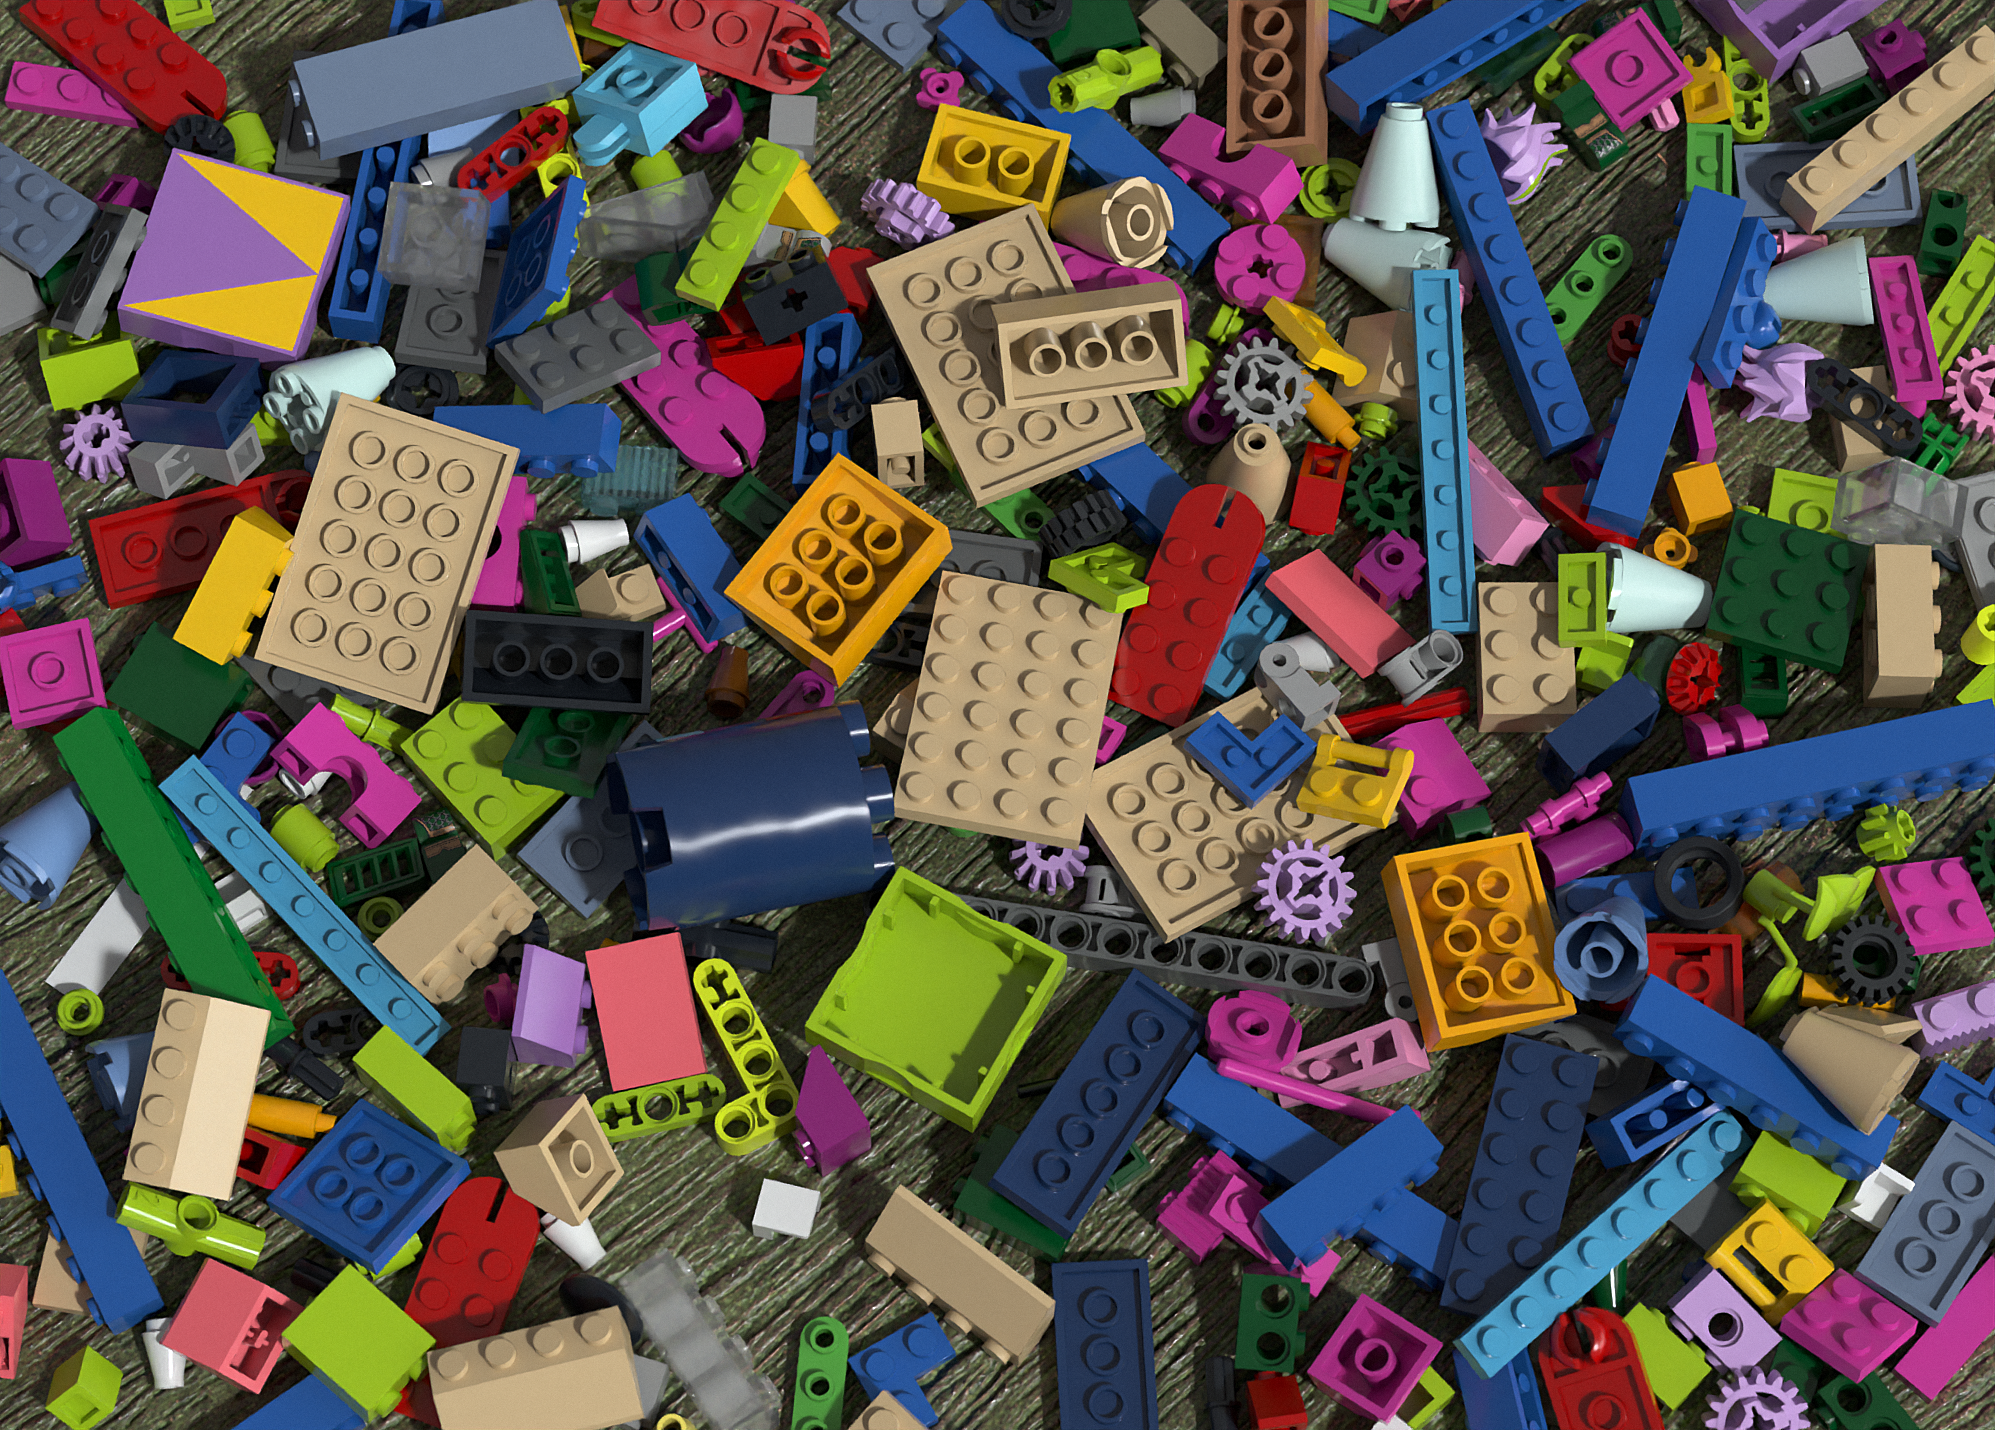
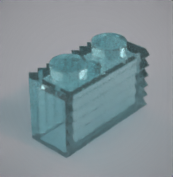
M619 445L615 473H598L593 478H582L581 499L583 508H590V511L598 516L610 517L617 515L618 511L636 512V515L642 518L644 512L675 499L677 496L680 467L678 450L664 447L659 449L657 447Z

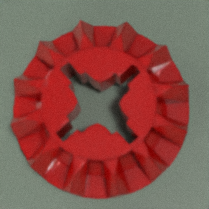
M1692 642L1685 645L1676 654L1670 665L1667 675L1666 692L1670 706L1678 714L1687 716L1705 712L1706 705L1715 702L1714 692L1716 687L1721 686L1718 683V675L1723 667L1717 663L1718 652L1709 648L1708 644ZM1697 675L1698 680L1697 683L1694 684V682L1690 681V678L1696 677Z

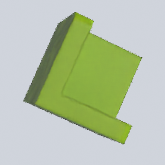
M1607 630V646L1582 647L1575 668L1576 687L1601 694L1621 679L1634 640Z
M86 1345L55 1370L45 1408L73 1430H89L114 1411L123 1373L98 1352Z
M1429 1365L1396 1413L1413 1430H1421L1452 1401L1455 1391Z

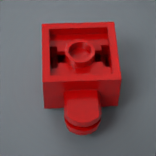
M1646 933L1649 964L1644 980L1652 973L1744 1028L1741 934ZM1631 996L1617 1003L1605 1004L1606 1001H1596L1604 1010L1624 1011Z

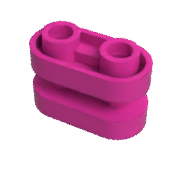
M1739 704L1720 708L1719 723L1704 712L1683 717V732L1686 746L1691 759L1695 763L1726 757V751L1731 755L1769 746V737L1764 721L1756 720L1753 713Z

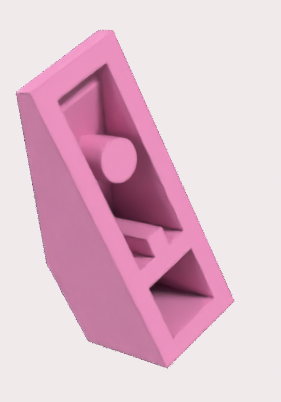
M1468 438L1473 543L1476 545L1474 551L1482 560L1495 566L1501 563L1518 567L1549 526V523Z
M1396 1017L1298 1052L1288 1065L1281 1068L1279 1074L1347 1095L1390 1085L1431 1069L1419 1025ZM1278 1094L1282 1108L1307 1104L1306 1102Z

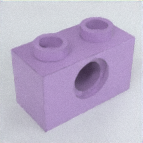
M1707 1263L1667 1302L1675 1312L1669 1319L1672 1324L1689 1341L1697 1335L1709 1347L1705 1352V1357L1722 1375L1726 1374L1729 1370L1734 1373L1736 1369H1739L1745 1375L1782 1340L1778 1333L1710 1263ZM1721 1312L1731 1314L1733 1325L1729 1332L1720 1336L1709 1333V1321L1715 1314Z

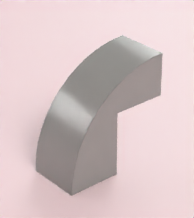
M253 423L247 424L228 450L144 441L127 454L138 490L163 499H167L195 472L238 486L265 460L256 427Z

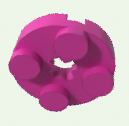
M1277 224L1268 226L1250 225L1234 231L1220 242L1214 265L1215 284L1224 300L1232 306L1234 302L1239 307L1246 308L1247 313L1254 315H1267L1262 309L1273 295L1292 302L1300 290L1305 276V258L1300 246L1289 236L1284 227ZM1255 261H1262L1271 267L1267 269V277L1259 278L1257 273H1249L1247 269L1251 268Z
M1254 990L1240 991L1238 998H1231L1225 1001L1226 995L1218 999L1209 1011L1205 1027V1037L1208 1042L1207 1052L1213 1061L1218 1062L1219 1059L1227 1057L1279 1074L1281 1068L1288 1065L1295 1058L1302 1036V1026L1299 1019L1296 1024L1295 1019L1289 1014L1291 1007L1286 1002L1269 993ZM1251 1028L1260 1030L1259 1036L1251 1035L1247 1032Z

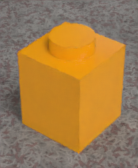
M1697 461L1677 468L1675 473L1671 475L1666 491L1681 533L1686 538H1691L1727 528L1733 514V508L1717 463L1712 462L1702 465L1701 462Z

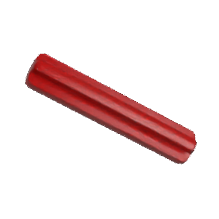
M1459 686L1422 695L1406 708L1403 707L1401 701L1338 715L1337 718L1352 740L1397 730L1408 724L1467 713L1470 708V699L1465 687Z

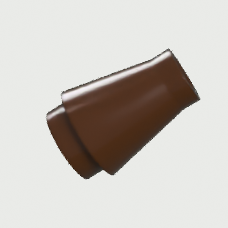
M727 646L722 649L720 660L704 693L708 711L718 717H740L744 709L750 704L749 653L741 647Z

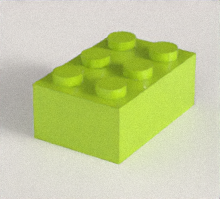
M460 695L400 745V749L408 768L443 806H447L450 814L496 863L566 803L565 793L538 785H526L518 780L502 777L503 761L517 735L489 705L461 703Z

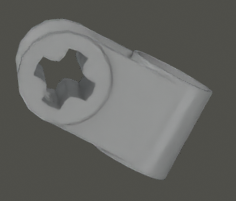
M1439 629L1432 632L1415 646H1409L1377 670L1380 676L1388 677L1403 697L1401 704L1406 708L1437 685L1438 680L1462 662V647L1451 633Z
M1103 865L1086 867L1084 873L1085 879L1088 880L1085 904L1079 907V914L1152 925L1114 867ZM1105 888L1104 898L1101 900L1102 889Z

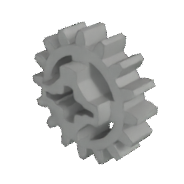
M1254 337L1250 343L1249 350L1240 342L1233 349L1235 357L1228 354L1224 356L1220 364L1225 370H1218L1213 381L1223 386L1216 389L1213 397L1216 400H1225L1226 404L1221 409L1220 414L1221 416H1227L1232 413L1236 417L1232 426L1235 430L1241 427L1243 423L1247 425L1260 423L1269 426L1275 432H1277L1278 425L1285 432H1288L1294 426L1292 417L1301 421L1307 412L1301 404H1309L1314 395L1304 390V388L1310 386L1314 378L1313 375H1302L1301 370L1306 364L1300 359L1294 361L1291 358L1295 347L1290 345L1284 351L1278 350L1277 338H1272L1268 346L1263 347L1259 337ZM1263 360L1270 361L1276 365L1265 363ZM1239 369L1241 372L1239 377L1243 381V385L1240 391L1236 392L1235 376ZM1257 382L1261 386L1268 383L1271 386L1270 392L1267 389L1258 391L1255 385ZM1291 382L1292 398L1288 405L1286 403L1288 398L1284 393V389ZM1249 409L1263 412V414L1255 413Z

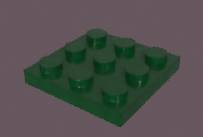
M1736 508L1732 516L1703 636L1839 674L1843 666L1870 546Z

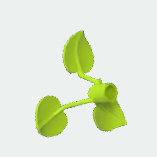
M1865 866L1853 875L1836 874L1818 877L1816 901L1797 893L1766 869L1760 870L1750 880L1743 892V900L1762 914L1758 922L1768 930L1784 955L1786 962L1784 968L1778 972L1768 986L1752 1015L1744 1022V1029L1748 1030L1756 1027L1777 1014L1791 997L1802 975V970L1797 967L1798 960L1774 925V921L1779 920L1781 923H1786L1797 909L1809 914L1802 933V937L1807 941L1817 938L1824 931L1831 933L1840 929L1853 917L1860 907L1876 871L1873 866Z

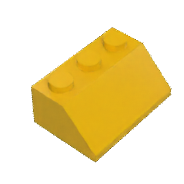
M940 103L918 174L917 190L928 197H933L941 206L939 211L979 221H988L1033 203L1048 233L1051 225V213L1059 197L1071 135Z
M253 506L236 515L173 639L220 665L230 661L233 656L240 659L253 636L247 629L254 615L261 618L273 598L274 593L268 591L275 575L282 577L293 560L295 552L289 550L295 537L257 506Z

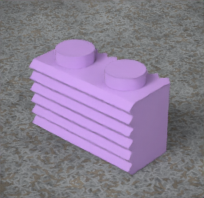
M1995 979L1913 1003L1905 1014L1906 1017L1918 1019L1923 1026L1920 1031L1909 1037L1915 1053L1920 1055L1921 1060H1924L1926 1056L1932 1058L1935 1053L1941 1055L1944 1050L1950 1052L1953 1047L1959 1050L1961 1045L1968 1047L1971 1042L1977 1044L1980 1039L1986 1041L1988 1037L1994 1039Z

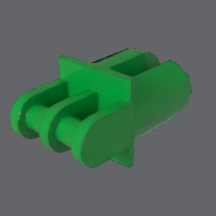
M1933 412L1928 415L1922 424L1923 436L1916 451L1906 458H1898L1885 475V480L1892 484L1913 455H1915L1918 460L1910 469L1899 488L1908 494L1928 466L1934 468L1915 496V499L1920 503L1926 499L1942 475L1948 472L1950 466L1970 439L1966 434L1961 437L1953 432L1951 424L1948 423L1944 426L1935 420L1937 415ZM1928 431L1936 436V440L1926 435L1925 432ZM1945 442L1954 449L1950 451L1941 444Z

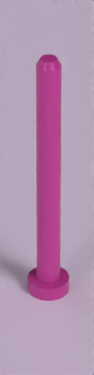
M1227 1057L1219 1059L1216 1065V1071L1223 1077L1376 1125L1396 1112L1386 1107ZM1411 1108L1415 1112V1114L1420 1118V1111Z

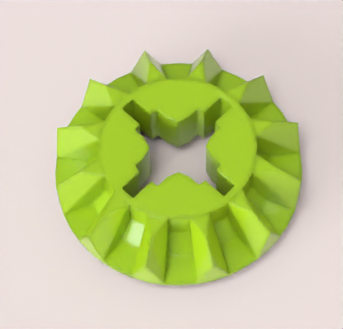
M1327 158L1326 165L1309 166L1301 177L1304 187L1298 193V201H1301L1306 216H1313L1321 225L1326 223L1336 224L1341 218H1349L1350 200L1361 169L1354 163L1341 158ZM1330 179H1332L1337 191H1345V193L1341 194L1338 206H1335V202H1332L1330 196H1322L1327 193Z

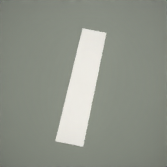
M245 785L242 786L240 793L244 800L247 799L253 789ZM200 841L194 846L200 859L211 846L204 841ZM124 878L46 979V983L64 995L71 990L79 988L88 989L98 995L150 927L145 915L146 911H148L140 895L135 894L130 889ZM82 1005L83 1008L88 1009V1006Z

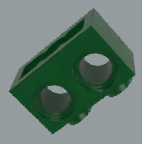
M1242 1262L1234 1351L1235 1368L1293 1373L1294 1358H1304L1306 1329H1297L1299 1311L1308 1312L1310 1282H1301V1266H1297L1288 1272L1283 1265ZM1275 1284L1283 1286L1288 1291V1295L1279 1303H1270L1263 1299L1261 1296L1262 1291L1266 1287ZM1266 1332H1275L1282 1336L1284 1342L1275 1350H1265L1258 1345L1257 1340Z
M1874 1370L1858 1384L1844 1374H1841L1819 1390L1811 1402L1815 1406V1409H1813L1814 1417L1824 1430H1920ZM1840 1392L1854 1394L1859 1400L1860 1410L1848 1412L1842 1409L1837 1401V1394Z

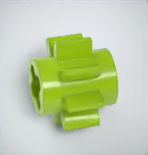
M1885 803L1866 809L1867 819L1861 821L1856 830L1857 840L1864 854L1868 857L1875 856L1877 862L1885 860L1887 864L1906 858L1907 852L1905 847L1911 846V843L1916 838L1915 827L1909 814L1904 810L1897 811L1895 805L1887 807Z

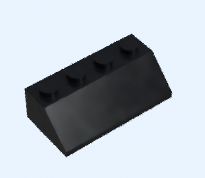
M467 610L461 634V703L649 716L654 623Z

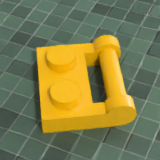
M1274 295L1270 298L1262 310L1275 323L1272 330L1283 340L1294 344L1299 349L1296 356L1304 364L1314 370H1318L1322 366L1336 372L1339 379L1349 387L1356 386L1365 378L1367 373L1366 366L1357 357L1346 353L1325 330V322L1316 313Z
M1323 733L1317 744V755L1296 799L1299 810L1386 829L1412 771L1414 763L1413 751L1398 747L1394 751L1341 741L1339 735ZM1337 759L1385 768L1389 769L1385 778L1337 768L1334 765Z
M1767 1197L1714 1243L1703 1257L1715 1269L1720 1268L1762 1310L1761 1316L1771 1326L1781 1322L1783 1316L1835 1270L1834 1263L1787 1219ZM1740 1245H1743L1785 1287L1776 1297L1733 1255V1252Z

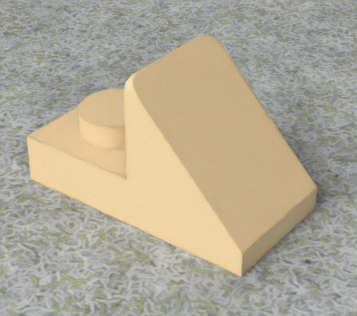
M649 563L608 578L604 568L599 569L575 588L582 612V617L580 618L638 621L666 610L664 599Z

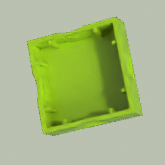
M900 866L868 918L857 948L850 958L837 970L804 1026L806 1042L813 1046L820 1044L824 1052L973 1133L1063 979L1067 969V955L1008 923H1002L981 915L963 902L960 897Z

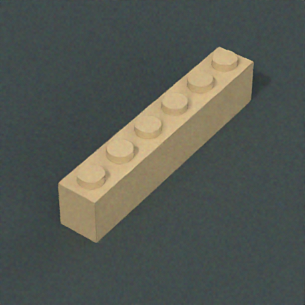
M1985 24L1786 180L1779 205L1811 235L1995 90V33Z

